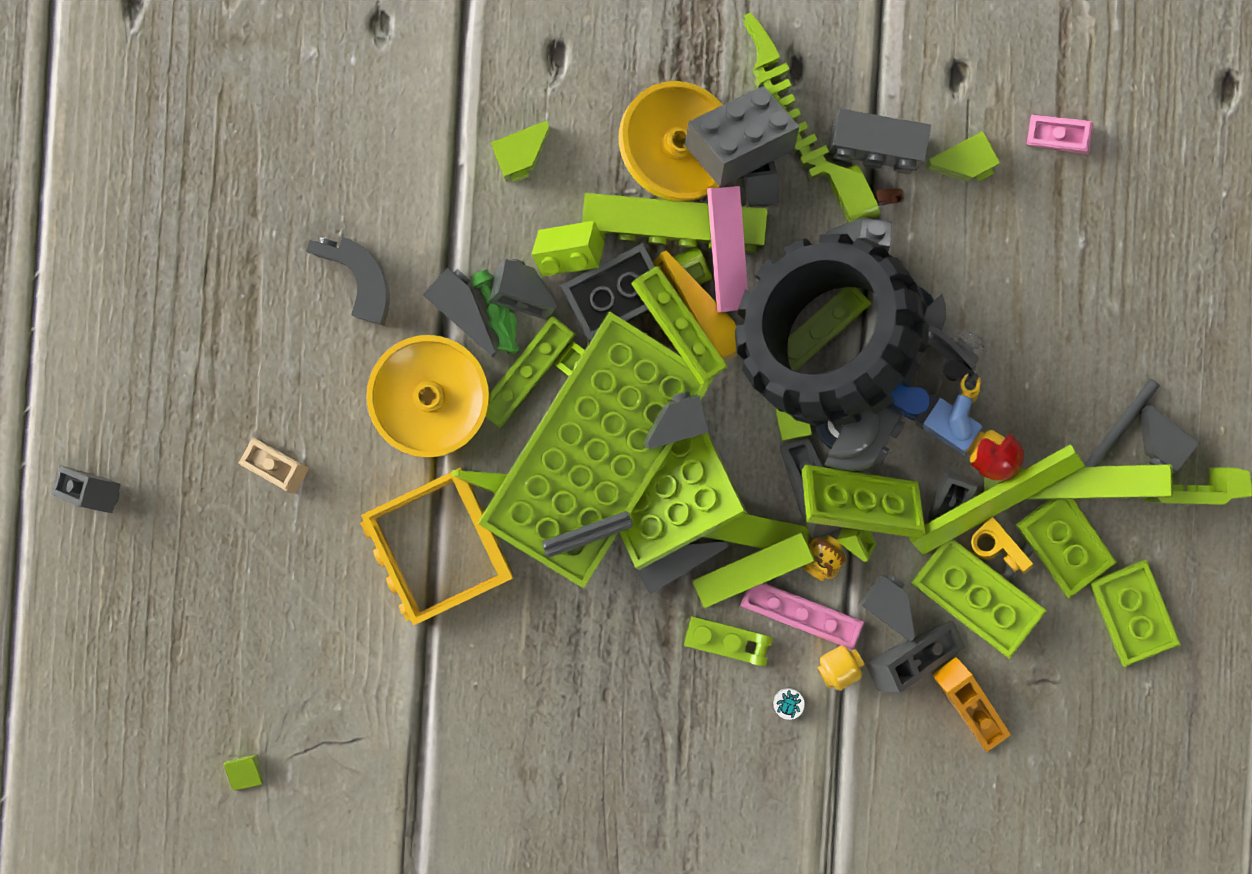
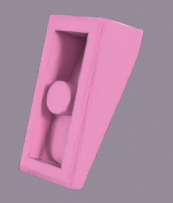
M1031 115L1027 145L1089 155L1094 128L1093 121Z

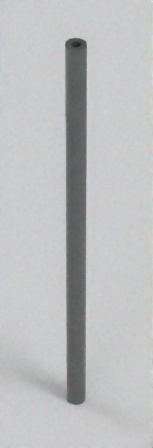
M1149 379L1085 463V467H1097L1102 463L1160 385L1156 381ZM1027 541L1021 547V550L1028 558L1034 552ZM1007 566L1001 573V576L1011 582L1019 570L1014 573Z

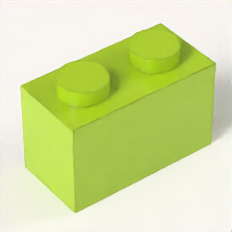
M595 221L538 230L531 255L542 277L599 268L605 242Z

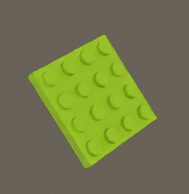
M709 432L674 442L630 513L633 526L619 532L636 569L640 570L747 513Z

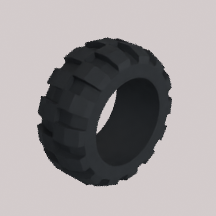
M822 234L817 244H811L806 238L784 247L787 255L776 263L768 259L755 273V277L759 282L753 291L745 289L737 314L744 320V324L736 326L735 339L737 354L744 359L743 372L754 389L762 394L780 412L788 413L796 421L815 426L824 424L825 421H830L836 427L861 421L860 413L868 409L877 414L895 401L890 394L899 384L902 383L908 387L921 367L916 361L918 352H925L927 349L930 325L924 319L927 305L920 287L898 258L892 257L884 246L867 238H856L853 241L848 234ZM856 287L875 293L878 307L876 326L868 344L856 358L845 366L828 373L803 374L792 371L787 350L789 334L797 316L808 303L819 295L838 288Z

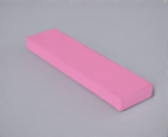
M740 186L707 189L717 312L736 311L740 306L745 289L748 290Z
M762 583L746 590L740 603L741 607L838 645L846 646L851 650H854L864 622L767 583Z

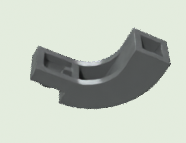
M343 236L339 248L336 247L337 242L319 237L318 242L309 240L306 252L313 256L344 264L354 274L357 282V296L351 316L384 326L389 311L390 290L386 275L374 256L358 243Z

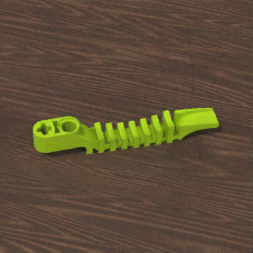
M750 12L743 16L745 20L742 22L754 41L757 50V60L752 70L756 78L754 83L757 89L764 86L787 112L786 109L793 106L792 103L795 101L793 94H790L780 99L779 95L788 92L791 83L789 79L776 85H772V82L786 76V72L790 69L787 63H784L765 72L764 69L778 63L777 59L780 58V55L764 28ZM798 108L787 112L794 121L799 120L798 117L801 113ZM806 121L798 124V136L795 149L792 152L794 155L798 154V163L801 168H810L807 172L809 180L819 176L827 178L848 223L861 217L870 219L880 217L879 206L860 167L855 164L849 168H844L827 162L825 157L829 151L826 145L812 151L810 147L814 146L817 141L815 133L802 139L800 135L806 133L805 130L808 129Z

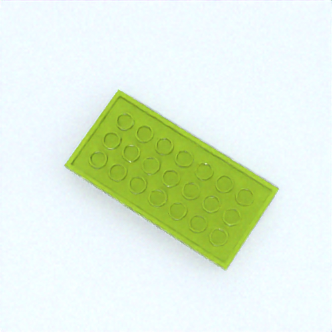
M609 312L481 516L478 524L584 588L618 533L552 557H547L542 542L622 512H628L630 515L674 444L672 442L648 449L643 442L665 403L673 401L672 395L690 391L691 396L698 395L702 399L714 377L701 385L681 356L612 312Z

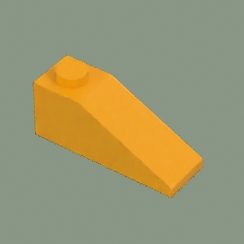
M957 657L932 674L947 699L986 753L1011 736L973 675Z

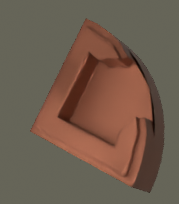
M898 188L877 190L873 194L878 206L901 203L905 200L903 189Z

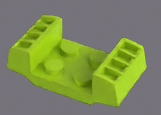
M1231 467L1209 468V486L1187 485V491H1184V485H1173V497H1143L1146 502L1225 505L1233 498L1252 496L1250 472Z

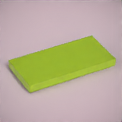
M806 464L803 467L802 479L807 522L914 538H922L926 533L918 481Z
M954 539L942 544L911 582L917 589L1008 659L1011 658L1047 612L1046 609Z

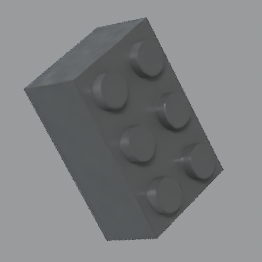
M762 86L689 121L685 146L717 185L722 187L794 151L799 126L769 91Z
M840 108L833 119L827 155L834 156L833 160L841 163H851L852 160L863 161L865 167L880 169L882 165L894 167V172L911 174L912 170L916 171L925 162L931 124Z
M643 243L599 265V268L591 269L561 285L589 342H591L609 312H612L627 323L650 312L631 285L635 279L655 267Z

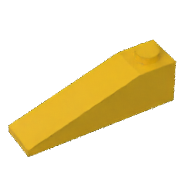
M667 250L661 252L654 260V266H659L723 360L727 362L736 358L738 354L736 350V324L726 312H717L716 301Z

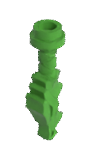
M487 269L475 273L471 276L473 280L471 284L473 288L481 290L486 305H488L485 309L489 316V321L486 325L492 328L498 337L496 349L507 351V354H517L519 347L515 342L517 319L514 312L509 311L507 307L489 302L492 289L491 284L494 280L493 275L489 274Z

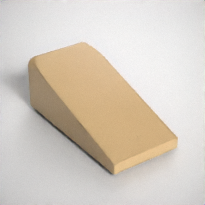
M252 437L238 463L281 489L294 494L299 489L309 470L308 466Z

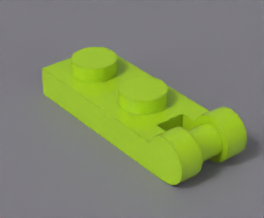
M691 615L684 646L766 667L768 657H766L768 646H772L774 637ZM748 640L756 642L754 653L745 651Z

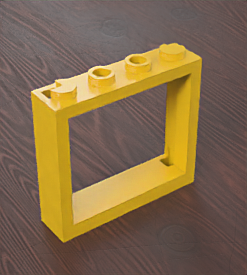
M452 472L361 515L363 521L360 524L364 530L363 533L367 539L372 538L376 549L373 550L376 561L380 567L385 565L389 574L386 577L387 584L393 594L398 593L403 603L399 605L401 614L404 615L406 621L411 620L413 626L515 577L495 534L478 524L484 511L472 485L453 477ZM454 482L498 575L420 611L377 518Z

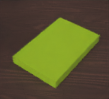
M1048 499L1015 524L1067 598H1071L1117 563L1074 499Z
M1144 559L1098 577L1089 583L1123 667L1181 645L1147 560Z

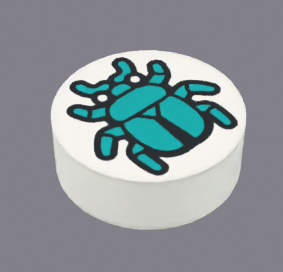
M785 688L775 695L773 706L781 718L791 720L797 718L803 712L804 699L797 690Z

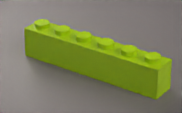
M585 193L582 222L595 221L603 240L606 239V235L618 236V241L636 242V238H646L649 244L666 245V240L679 241L678 246L696 248L697 243L709 244V249H712L708 203ZM741 206L745 252L757 253V248L762 249L765 245L768 209Z

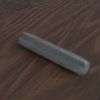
M622 512L542 542L543 549L547 557H552L627 530L633 526L632 520L628 512Z

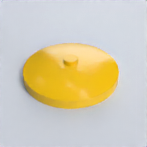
M683 81L661 82L642 91L626 109L619 128L620 152L632 177L650 193L670 201H695L708 196L707 189L719 188L717 183L686 148L685 141L689 121L723 104L707 90Z
M420 335L398 342L379 358L368 380L366 399L368 412L374 427L391 446L413 456L439 457L461 449L479 432L487 416L490 393L485 372L470 351L459 343L445 337Z

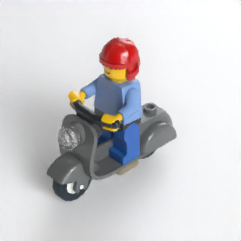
M920 287L927 305L924 319L930 325L927 348L933 347L937 349L947 359L943 364L942 372L949 381L961 382L962 389L960 395L958 394L955 404L952 406L934 393L929 397L927 391L923 388L906 387L900 383L890 394L895 401L877 414L868 409L860 413L861 421L836 427L830 421H825L824 424L816 426L821 441L831 449L824 465L828 468L850 472L873 468L875 463L881 465L890 450L885 446L891 436L894 438L898 437L905 425V422L901 420L905 416L915 421L916 426L965 456L969 452L970 465L980 471L979 474L993 481L1011 479L1018 472L1024 460V450L1020 442L1010 433L1006 438L994 430H988L983 433L981 432L983 426L969 417L972 409L970 406L978 399L981 378L974 371L979 359L977 354L985 349V346L981 344L983 338L972 331L966 330L965 334L957 333V341L955 342L942 331L946 320V304L943 295L941 294L934 300L931 294ZM918 352L916 357L917 362L924 352Z

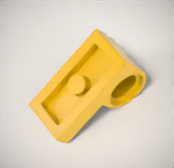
M993 517L973 534L971 540L972 549L980 559L991 560L1001 552H1004L1006 556L1003 560L1014 573L1020 570L1024 575L1033 568V563ZM983 537H991L995 541V546L990 551H982L977 546L978 541Z

